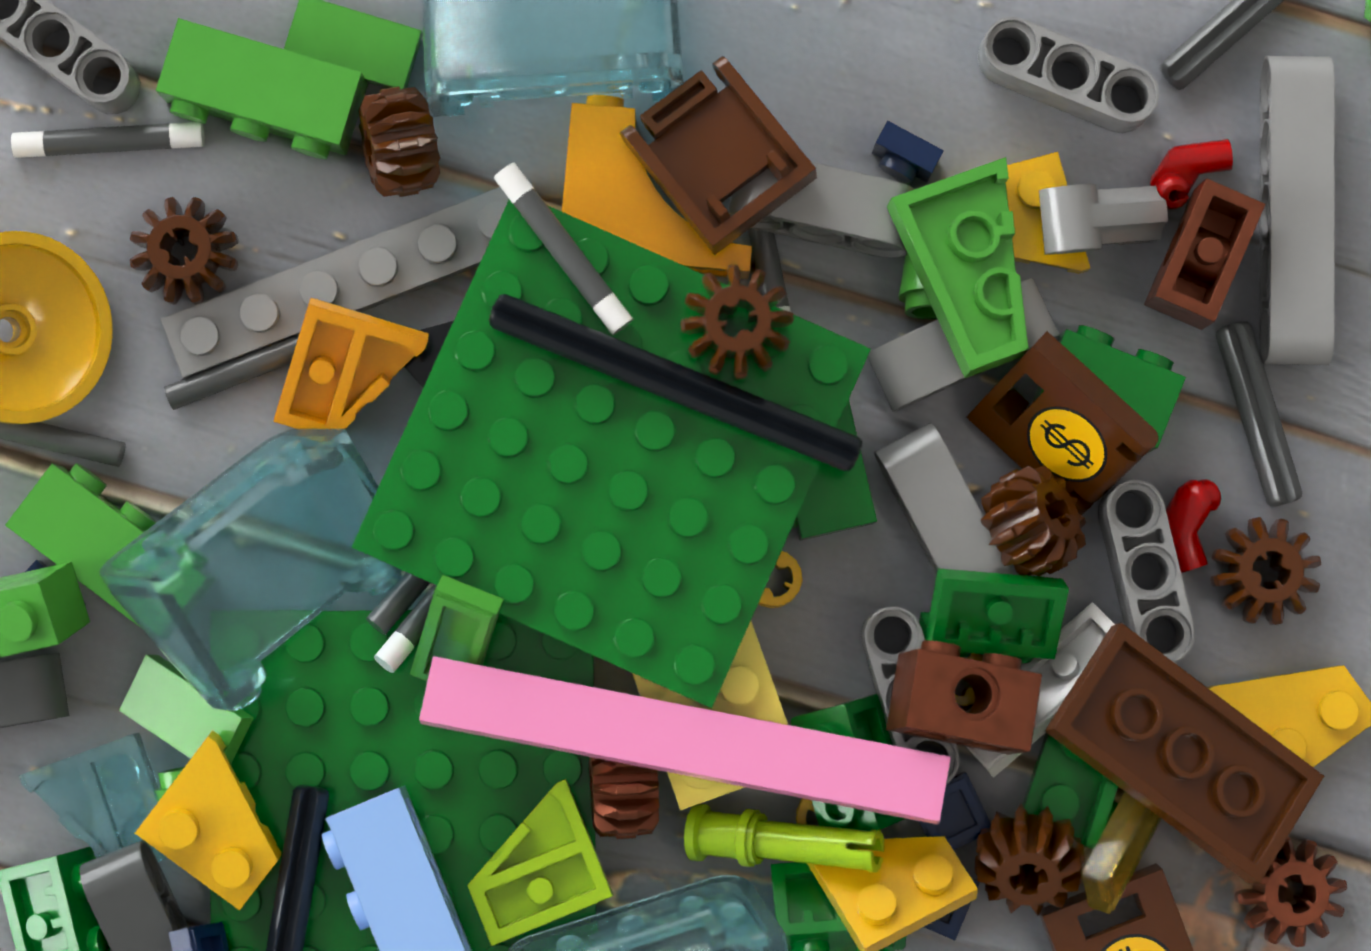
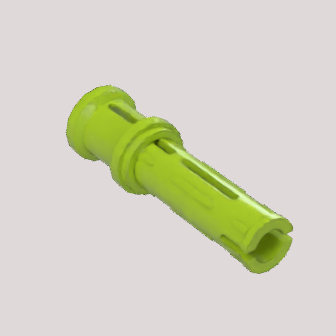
M698 804L692 806L687 815L684 829V849L686 856L691 861H704L707 856L734 858L737 859L741 866L754 867L757 864H761L764 859L861 869L876 873L881 867L883 858L874 856L872 851L858 849L884 852V837L881 830L866 831L769 821L765 813H761L758 809H745L742 814L714 812L708 804Z

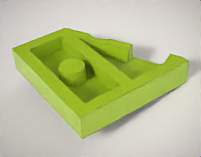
M567 778L553 786L467 885L491 946L613 896Z

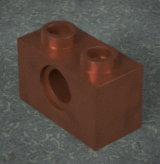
M1206 178L1191 194L1144 305L1200 330L1214 323L1266 204Z
M925 640L922 641L921 649L898 654L886 730L1006 755L1031 751L1042 674L1020 670L1022 660L1012 656L984 653L982 661L959 657L960 646L939 641ZM961 679L971 685L975 695L974 705L968 713L959 707L955 699V688Z

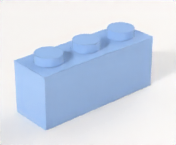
M405 785L326 818L330 831L322 833L326 851L336 870L346 867L355 890L347 894L351 913L360 930L370 927L379 951H472Z

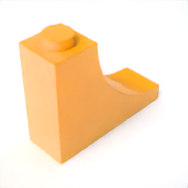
M589 95L586 97V104L571 103L562 212L701 274L711 273L715 277L727 278L728 266L738 265L740 279H749L752 246L730 243L714 255L692 226L664 201L654 187L644 166L623 141L620 135L622 130L629 125L636 129L635 108L624 107V99L608 95Z

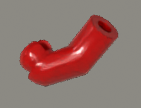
M1224 139L1178 145L1168 150L1150 180V186H1156L1159 195L1166 200L1167 209H1178L1187 203L1189 199L1188 193L1200 174L1232 170L1233 153L1230 141Z
M1208 479L1189 480L1178 487L1166 508L1181 573L1208 564L1198 531L1210 511L1217 510L1221 504V492L1218 486Z

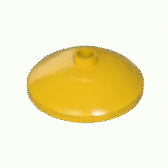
M25 231L0 232V320L8 321L13 328V336L10 341L4 342L0 340V423L27 424L41 422L57 417L72 409L97 384L106 367L111 351L113 336L111 310L98 277L90 266L72 249L50 237Z

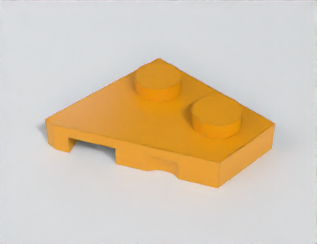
M310 297L273 422L335 440L355 420L356 414L367 403L373 402L390 385L391 379L414 356L418 357L425 350L429 333Z

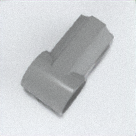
M1079 184L1039 190L1045 255L1102 249V245L1138 244L1161 240L1162 230L1168 223L1167 203L1159 195L1156 186L1096 189V184Z

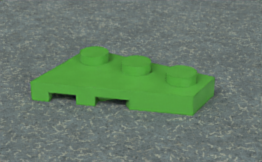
M1006 157L892 197L887 205V210L964 378L1021 358L1029 349L1021 280L1015 268L1012 242L1015 228L1013 211H1009L1006 182L1009 176Z

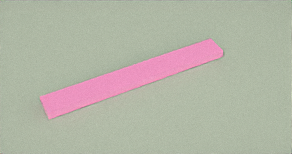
M435 656L432 658L419 718L420 724L932 824L940 822L951 758L950 756Z

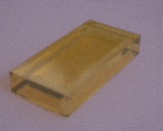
M1124 792L1081 872L1089 907L1107 914L1115 910L1162 820L1127 792Z

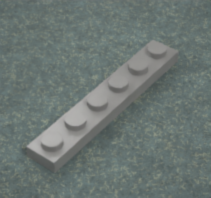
M498 187L161 318L162 326L182 378L185 379L299 334L310 297L357 312H363L478 267L509 198L501 187Z

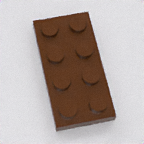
M1122 623L1110 627L1045 729L1046 733L1248 884L1261 882L1324 778V775Z

